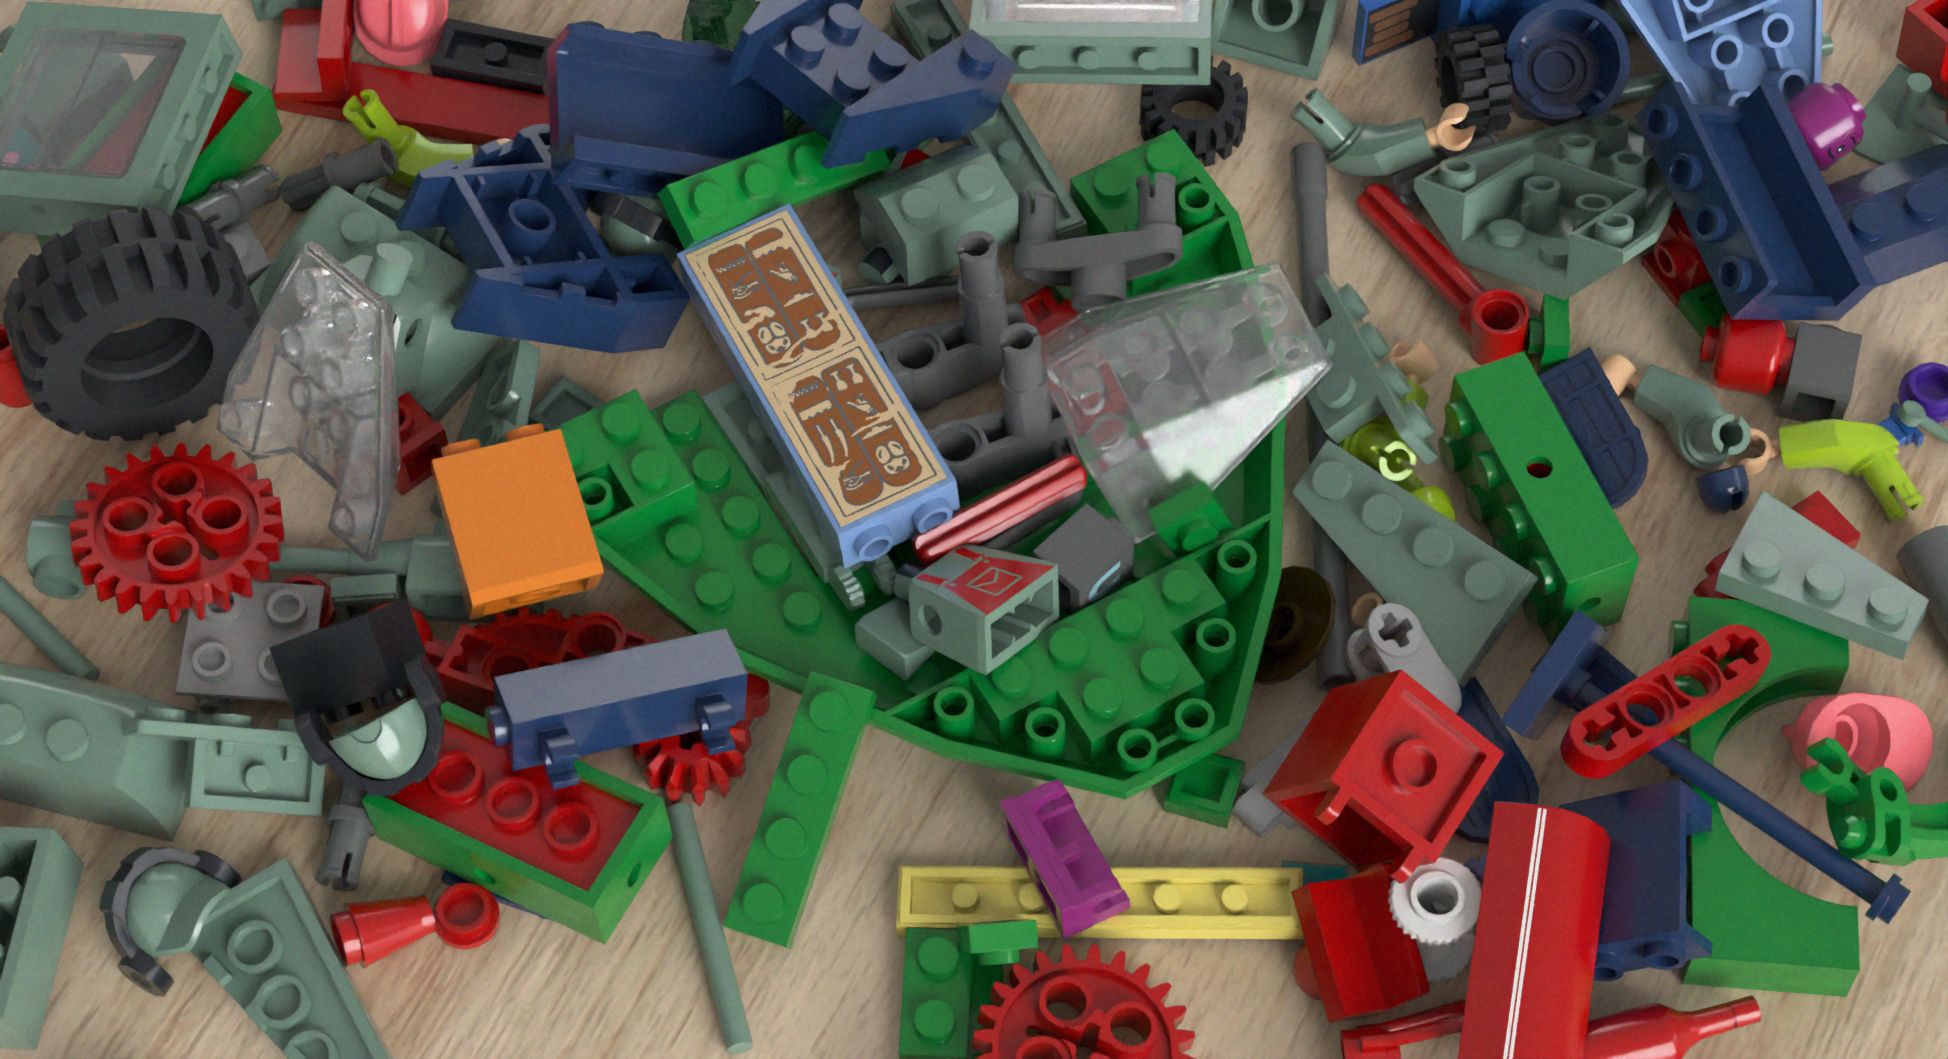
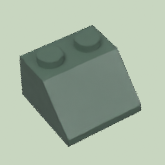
M1217 0L1213 13L1211 52L1317 81L1342 21L1347 0Z
M961 144L854 189V198L908 287L959 266L956 244L968 232L984 231L991 234L995 238L997 248L1018 240V196L989 151Z

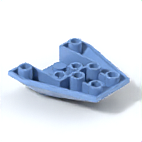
M1615 0L1669 81L1681 82L1692 104L1738 107L1759 85L1778 86L1787 103L1809 84L1821 82L1823 0Z

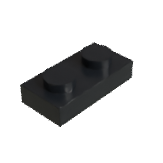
M448 18L431 59L430 68L433 76L548 95L547 49L555 39Z

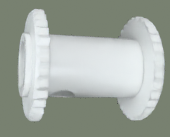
M1444 856L1439 857L1433 864L1417 866L1409 879L1402 884L1395 880L1392 881V888L1388 892L1390 895L1388 903L1391 905L1389 911L1393 913L1392 919L1397 921V927L1403 928V934H1409L1411 939H1416L1429 984L1433 982L1440 983L1442 980L1448 981L1450 977H1456V974L1462 972L1463 968L1469 964V959L1472 958L1473 943L1475 940L1473 932L1477 926L1482 892L1481 883L1476 879V875L1470 872L1469 868L1464 867L1462 863L1456 862L1454 859H1448Z

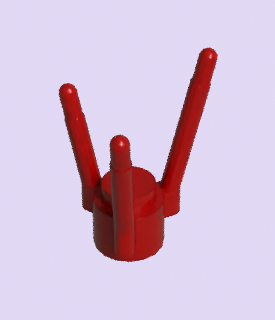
M1466 999L1382 1023L1358 1025L1354 1029L1340 1030L1342 1058L1401 1059L1400 1045L1460 1033L1463 1018H1452L1464 1015Z

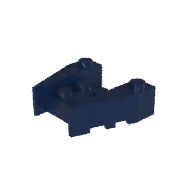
M762 0L741 32L722 84L730 88L748 76L752 77L829 141L820 164L824 168L830 169L862 162L867 152L892 147L896 154L915 150L918 141L935 137L941 144L959 140L994 116L1017 65L1000 52L993 43L980 36L973 29L962 34L922 61H918L902 45L891 39L858 11L863 0Z
M549 124L531 125L517 132L514 140L502 145L496 140L480 146L475 156L455 163L450 158L419 171L395 223L399 231L446 227L473 274L450 322L453 328L457 330L612 354L659 349L665 347L691 298L664 253L611 257L586 215L595 190L552 184Z

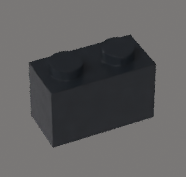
M407 599L310 631L269 647L295 718L314 709L318 715L323 714L327 725L364 712L361 703L363 700L371 698L374 708L379 709L413 696L404 662L421 653L428 659Z

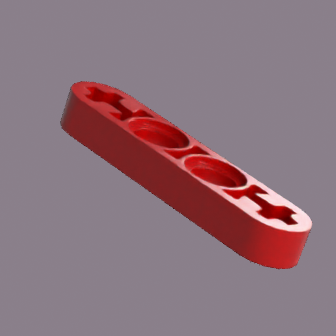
M1731 624L1720 628L1579 712L1572 719L1560 745L1562 759L1571 770L1583 777L1601 779L1610 776L1751 690L1759 682L1770 662L1771 651L1769 644L1760 633L1745 625ZM1726 654L1731 658L1741 655L1746 659L1740 658L1728 664L1723 673L1719 668ZM1681 675L1695 678L1705 688L1706 695L1692 697L1683 693L1675 684L1674 677ZM1641 704L1650 708L1658 717L1659 724L1644 726L1637 723L1628 714L1626 706ZM1609 729L1614 733L1605 749L1600 745H1594L1590 748L1583 742L1585 740L1590 744L1595 743L1605 737Z

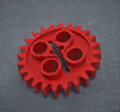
M184 442L178 443L174 455L167 457L164 456L157 445L151 446V460L145 462L129 453L126 455L127 470L121 472L110 466L104 467L106 485L88 482L85 485L88 501H75L76 520L69 522L72 540L70 545L74 565L80 568L82 583L84 586L95 584L97 599L100 602L115 596L118 612L121 614L126 613L136 604L141 605L143 621H149L158 609H167L170 622L177 623L182 609L191 608L194 615L199 620L205 619L206 614L205 604L214 602L222 610L229 611L231 610L229 594L235 592L246 598L252 597L251 578L259 581H268L270 579L268 562H280L281 560L279 542L285 541L280 497L273 496L271 480L269 478L258 480L256 465L253 462L237 469L235 452L230 451L218 461L213 460L211 445L208 444L202 447L196 456H188Z
M1063 944L1058 963L1053 964L1042 950H1039L1034 957L1033 974L1023 966L1015 963L1012 965L1009 975L1012 987L1000 982L993 984L990 999L995 1006L981 1005L977 1022L985 1029L974 1031L971 1049L983 1053V1055L975 1059H1078L1075 1057V1054L1080 1046L1092 1051L1089 1059H1196L1190 1055L1183 1054L1191 1049L1196 1036L1194 1031L1175 1029L1183 1022L1187 1009L1185 1005L1165 1008L1164 1003L1172 986L1169 982L1150 989L1145 984L1151 967L1147 963L1130 974L1124 971L1126 958L1125 952L1121 950L1114 956L1110 964L1101 963L1097 944L1091 945L1086 960H1076L1070 945ZM1056 1002L1067 1003L1074 1007L1079 1017L1069 1021L1060 1020L1049 1012L1047 1006ZM1118 1027L1132 1028L1142 1037L1143 1043L1135 1046L1124 1045L1114 1037L1111 1030ZM1030 1029L1035 1030L1039 1036L1029 1037L1026 1031Z

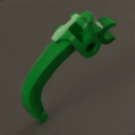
M1828 737L1808 746L1806 754L1816 760L1818 764L1802 771L1799 779L1809 791L1817 795L1826 796L1829 828L1841 856L1853 860L1867 859L1871 863L1890 866H1906L1915 862L1916 859L1948 857V801L1929 805L1908 804L1903 783L1897 774L1889 768L1879 767L1868 773L1864 772L1850 760L1848 753L1839 742Z

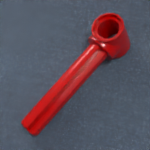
M1372 183L1365 187L1364 192L1356 200L1358 210L1460 315L1457 325L1470 340L1469 351L1474 361L1482 366L1522 351L1525 352L1529 308L1526 301L1519 294L1510 290L1495 288L1486 290L1385 185Z

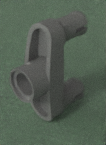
M1159 172L1154 173V184H1151V178L1148 174L1141 175L1136 179L1139 227L1135 228L1134 231L1056 241V194L1049 190H1035V201H1031V193L1029 191L1019 193V243L1013 248L1014 274L1020 279L1035 284L1071 287V306L1078 312L1085 314H1109L1124 309L1127 305L1126 281L1165 270L1174 266L1183 257L1182 229L1176 225V178L1171 174Z

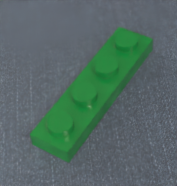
M814 130L666 185L657 195L684 250L789 203L792 208H796L879 176L888 170L891 164L884 149L867 152L862 162L826 169L820 162L829 141Z
M810 671L725 918L724 927L791 949L877 697L874 691Z

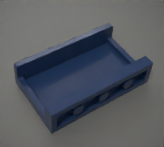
M593 21L570 23L547 49L552 184L660 200L657 194L666 185L785 142L783 103L750 76L730 88L722 84L734 50L720 48L711 41L697 40L684 42L662 38L661 35L652 31L630 33L606 29L602 24Z
M1669 81L1634 116L1731 319L1839 321L1877 286L1778 86L1759 85L1738 107L1692 104L1681 82Z

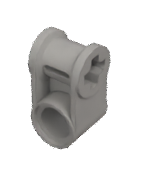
M1381 604L1368 615L1365 627L1359 628L1348 638L1344 646V659L1358 681L1402 669L1453 712L1457 713L1459 711L1462 698L1459 684L1451 670L1442 662L1423 631L1419 619L1411 610L1400 604ZM1402 629H1404L1405 634L1398 642H1396L1394 638ZM1370 645L1371 650L1362 658L1361 653Z

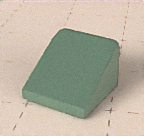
M898 597L864 615L855 624L856 645L904 681H907L935 652L932 648L914 639L910 629L909 604Z

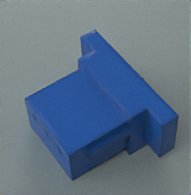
M1897 402L1893 403L1890 408V417L1877 425L1884 427L1893 434L1900 443L1898 448L1904 444L1907 446L1912 442L1918 447L1922 444L1924 435L1917 427H1908L1898 419L1897 411L1900 406Z

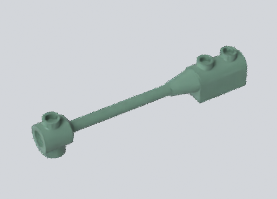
M76 500L59 502L56 506L55 516L35 515L31 521L27 536V566L31 577L34 578L33 585L42 594L57 599H77L82 597L86 590V586L82 583L80 568L74 565L70 545L72 540L69 522L76 520L74 510ZM444 519L438 520L435 523L433 534L416 533L412 538L352 546L351 549L280 546V562H268L269 571L345 574L350 576L396 573L401 590L406 591L410 606L422 613L428 621L489 623L494 619V614L469 620ZM544 602L524 607H531L532 613L543 614ZM519 608L504 611L505 615L518 613Z

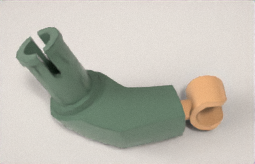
M1318 88L1311 90L1305 95V98L1308 100L1307 105L1319 117L1301 100L1290 114L1294 121L1299 122L1327 149V164L1335 170L1351 176H1386L1435 158L1434 146L1439 144L1448 150L1460 151L1470 143L1476 129V125L1460 130L1450 125L1457 124L1466 117L1469 107L1463 103L1449 105L1443 111L1439 124L1427 129L1422 117L1385 127L1374 125L1370 122L1360 123L1356 121L1351 123L1322 95Z
M1612 354L1600 363L1617 395L1619 396L1626 387L1634 391L1633 405L1666 428L1677 454L1692 466L1704 469L1721 466L1730 455L1739 454L1748 446L1751 432L1745 419L1738 417V419L1733 420L1735 414H1726L1716 396L1704 383L1650 364L1644 376H1641L1637 373L1633 364L1620 354Z

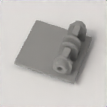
M251 581L253 596L246 598L232 592L229 594L231 608L229 611H224L214 602L205 604V619L199 620L194 615L192 609L189 608L176 695L195 696L200 702L199 709L210 715L214 713L224 714L226 706L232 704L234 699L289 702L269 647L319 629L324 586Z

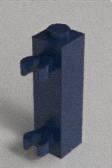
M725 628L494 677V705L485 708L487 731L494 747L503 745L513 771L544 764L548 782L553 790L579 784V776L573 761L579 760L580 756L699 730L702 743L708 755L735 750V742L728 727L735 726L736 722L745 720L747 671Z

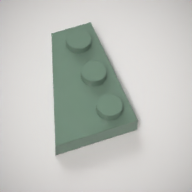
M518 339L489 355L456 442L479 439L481 448L507 442L506 432L527 425L541 350L525 340ZM436 492L429 511L443 518Z
M1764 490L1721 567L1715 591L1904 660L1917 633L1929 599Z

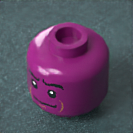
M1823 82L1811 83L1786 103L1820 171L1830 169L1857 147L1863 139L1864 130L1862 122L1866 120L1865 111L1856 97L1839 83H1834L1832 86Z

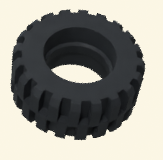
M142 207L141 213L131 214L125 208L107 211L108 217L91 222L90 217L73 223V230L63 236L55 233L43 242L41 246L42 252L38 256L30 254L17 272L19 278L13 279L6 294V307L3 312L4 328L27 397L32 400L34 408L44 418L53 423L55 422L56 426L73 434L79 435L84 431L86 436L94 440L109 441L111 436H120L124 441L142 440L143 434L158 432L159 436L174 432L176 431V425L188 420L193 424L208 416V409L216 403L222 406L234 395L236 390L235 384H244L253 369V360H256L259 355L263 339L260 331L263 325L259 310L232 244L226 242L223 234L213 226L203 221L199 223V220L191 215L175 210L172 216H169L165 210L155 207ZM156 318L151 322L140 327L123 332L112 333L113 331L125 325L131 324L133 322Z

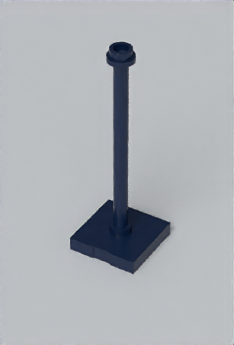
M1576 610L1500 722L1522 737L1538 741L1562 705L1570 709L1575 704L1584 710L1608 696V694L1590 683L1592 675L1586 672V670L1612 632ZM1627 708L1628 714L1637 723L1644 726H1654ZM1673 738L1647 752L1648 755L1870 904L1871 906L1865 916L1872 921L1877 917L1888 925L1911 893V890L1900 884L1902 878L1895 873L1886 883L1854 860L1841 856L1835 847Z

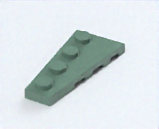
M1328 439L1292 491V494L1387 603L1400 604L1414 613L1442 662L1454 674L1458 684L1463 687L1466 686L1539 579Z
M284 857L231 888V892L210 911L197 942L190 951L243 1008L256 1025L283 1052L287 1059H393L295 867L290 861Z

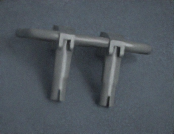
M984 231L968 232L957 241L956 252L959 257L961 275L930 278L910 287L903 281L856 286L842 290L854 311L959 300L961 318L921 329L905 330L893 338L875 344L914 410L931 409L939 405L941 401L967 391L1000 374L1003 409L963 420L947 421L927 432L956 479L959 503L972 499L983 491L1022 477L1065 454H1074L1081 463L1080 454L1076 447L1080 444L1078 424L1074 415L1069 414V407L1063 394L1052 395L1049 390L1048 372L1042 363L1041 356L1042 339L1041 335L1037 336L1039 335V330L1033 325L1026 323L1025 312L1021 304L1012 303L1008 305L1006 303L1004 279L998 271L997 243H995V238L991 234ZM1084 488L976 546L1004 551L1073 509L1080 502Z

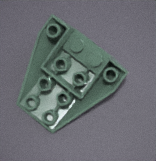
M1602 113L1597 116L1581 118L1443 160L1440 164L1414 179L1415 193L1461 263L1562 300H1566L1657 242L1676 207L1675 200L1639 125L1630 123L1627 117L1617 113Z

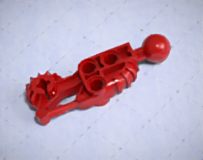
M387 602L379 606L370 608L367 612L387 606L394 602ZM409 605L427 657L440 678L447 701L484 718L485 708L494 705V677L591 657L587 654L597 650L609 651L611 653L660 642V640L624 627L616 617L608 613L593 612L583 616L572 614L567 619L563 618L562 611L549 608L546 614L532 613L531 607H520L518 613L505 615V612L494 614V619L486 626L477 624L472 628L462 624L452 643L435 638L433 629L423 614ZM747 674L745 720L736 722L735 726L728 727L735 742V750L708 755L703 743H701L699 730L634 744V761L641 765L642 769H646L645 779L651 790L666 787V796L672 805L684 793L692 794V799L699 807L705 801V792L708 790H712L725 798L730 790L729 779H742L746 770L745 758L743 756L746 755V752L752 746L748 727L752 724L754 718L766 714L770 708V686L768 680L754 674Z

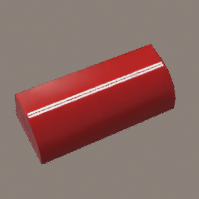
M1495 801L1458 1059H1583L1611 838L1604 827L1588 817L1561 808Z

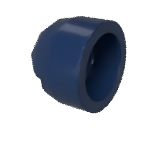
M1744 464L1694 477L1703 504L1716 513L1726 514L1730 509L1737 511L1745 504L1750 494L1749 480Z

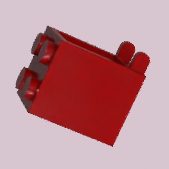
M1400 669L1330 689L1262 795L1359 873L1377 864L1391 862L1392 865L1389 868L1388 875L1399 884H1402L1409 879L1417 866L1433 864L1437 861L1504 752Z

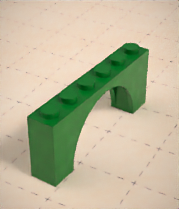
M1689 596L1682 620L1671 621L1668 641L1669 659L1720 628L1731 624L1745 625L1760 633L1770 646L1771 658L1759 682L1751 690L1680 732V736L1672 738L1713 765L1714 755L1719 745L1733 729L1754 713L1786 700L1838 694L1849 668V640L1742 600ZM1726 654L1719 668L1723 673L1728 664L1740 658L1746 659L1741 655L1731 658ZM1681 675L1679 678L1674 677L1675 684L1683 693L1692 697L1706 695L1705 688L1695 678ZM1669 769V773L1671 776H1679L1677 773ZM1680 776V779L1712 806V831L1686 836V922L1712 942V956L1687 960L1686 964L1682 966V984L1847 997L1860 971L1858 907L1817 899L1784 884L1770 875L1742 849L1733 837L1723 819L1718 802Z

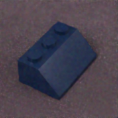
M1948 144L1936 145L1827 185L1877 284L1876 287L1948 261Z

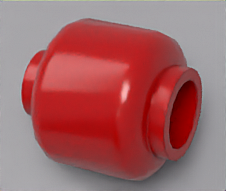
M1726 312L1722 316L1718 327L1706 325L1698 362L1710 364L1709 379L1714 386L1756 396H1765L1773 390L1775 384L1785 385L1793 357L1795 337L1786 336V327L1782 320L1731 319L1729 313Z

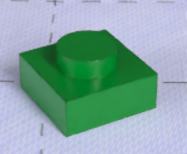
M1544 293L1539 317L1528 318L1527 354L1537 355L1538 376L1566 361L1570 349L1569 298L1562 300Z
M1205 480L1147 510L1156 530L1176 558L1188 551L1199 550L1214 542L1218 535L1233 528L1224 507Z
M1022 918L956 924L958 952L978 953L979 965L1020 962L1019 949L1039 947L1037 922L1034 919Z

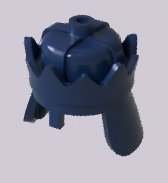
M1554 0L1532 9L1517 23L1510 34L1507 46L1504 48V62L1509 65L1510 74H1507L1508 82L1512 84L1513 93L1509 95V98L1515 105L1517 115L1526 120H1539L1549 126H1558L1571 120H1578L1587 116H1597L1606 112L1619 99L1629 77L1630 51L1622 29L1607 12L1596 5L1582 0Z

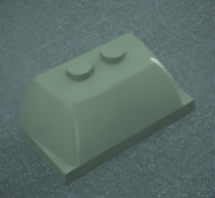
M332 185L296 223L271 265L250 286L260 316L291 335L326 276L333 269L360 254L373 257L377 245L381 243H393L405 248L413 257L406 280L428 293L434 302L420 378L417 386L408 391V393L434 422H439L481 376L489 355L511 344L513 339L454 329L450 323L473 275L469 267L412 231H399L394 220L342 188Z
M0 661V799L173 842L187 809L184 808L189 741L124 736V723L136 719L144 720L145 708L186 711L185 723L211 725L212 715L184 709L82 677Z

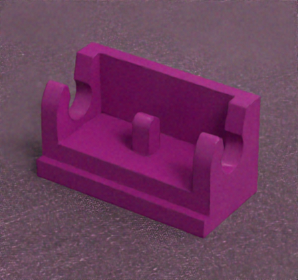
M1061 780L1047 782L1015 798L1010 796L1000 801L1004 833L1064 940L1130 908L1129 897L1112 873Z

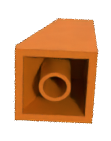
M541 423L526 425L506 432L507 442L481 448L479 439L460 441L441 448L443 457L431 460V473L469 620L596 589L604 574L561 429L545 432L544 426Z

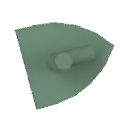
M1898 64L1864 107L1866 120L1862 122L1864 130L1863 139L1852 152L1876 164L1884 165L1942 143L1948 144V127L1945 122L1948 101L1931 87V79L1926 74L1914 73L1910 69Z

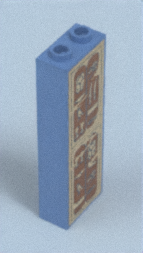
M790 203L677 253L684 287L690 295L692 303L845 569L861 561H872L882 557L893 546L912 538L918 532L924 533L936 525L950 521L953 514L961 510L955 477Z

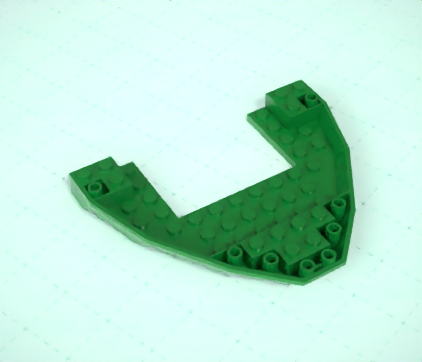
M1175 129L1070 179V196L1087 223L1088 236L1134 231L1135 228L1139 227L1138 189L1136 188V179L1139 176L1148 174L1151 178V184H1154V173H1168L1176 178L1175 213L1176 225L1182 229V259L1174 266L1165 270L1126 281L1127 305L1120 311L1109 314H1085L1077 311L1136 411V378L1140 357H1146V347L1152 341L1162 346V334L1172 330L1176 340L1182 339L1183 327H1193V337L1202 338L1204 328L1215 330L1216 343H1219L1223 336L1226 335L1234 340L1233 352L1239 348L1243 350L1246 355V365H1250L1251 370L1249 410L1246 411V418L1241 428L1234 425L1232 437L1224 441L1216 433L1215 446L1204 448L1202 438L1194 439L1193 449H1183L1182 437L1179 436L1175 437L1172 445L1162 442V428L1152 435L1146 429V418L1140 420L1138 411L1135 415L1081 441L1076 446L1080 454L1081 464L1087 473V485L1083 490L1080 502L1070 511L1005 549L1004 552L1032 557L1034 549L1087 503L1104 518L1106 516L1116 518L1129 531L1134 541L1133 575L1110 596L1071 616L1059 607V622L1044 629L1040 636L989 674L979 673L935 651L907 681H904L856 645L855 624L864 615L897 598L895 592L887 596L885 593L883 594L866 567H861L852 571L863 589L865 606L851 612L849 609L847 610L830 583L824 584L819 574L814 575L743 462L702 404V398L696 389L650 411L637 390L634 389L549 430L561 429L601 563L689 634L696 635L726 628L747 672L800 695L803 694L810 671L874 691L877 697L867 724L942 757L1048 782L1061 780L1065 786L1126 800L1237 741L1241 736L1281 580L1286 372L1239 214ZM1045 285L1049 288L1058 304L1067 298L1071 301V287ZM1184 376L1174 380L1169 386L1171 393L1186 400L1206 399L1214 395L1218 390L1214 382L1200 376ZM1022 477L983 491L972 499L960 502V509L966 508ZM1205 480L1224 507L1233 528L1218 535L1214 542L1199 550L1188 551L1176 558L1156 530L1147 510ZM910 539L893 546L887 552L896 572L907 561L921 564L913 551Z

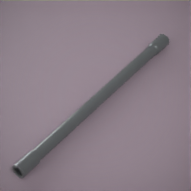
M1312 142L1298 144L1290 151L1291 190L1296 208L1302 338L1332 317V311L1314 280L1323 272L1330 277L1326 219V200L1328 197L1326 151L1320 144ZM1305 395L1310 466L1327 439L1334 444L1336 443L1324 431ZM1312 517L1314 570L1330 583L1336 599L1335 624L1325 647L1316 657L1317 686L1321 690L1329 692L1332 688L1356 682L1355 675L1348 668L1344 659V646L1348 638L1353 634L1349 621L1346 555Z

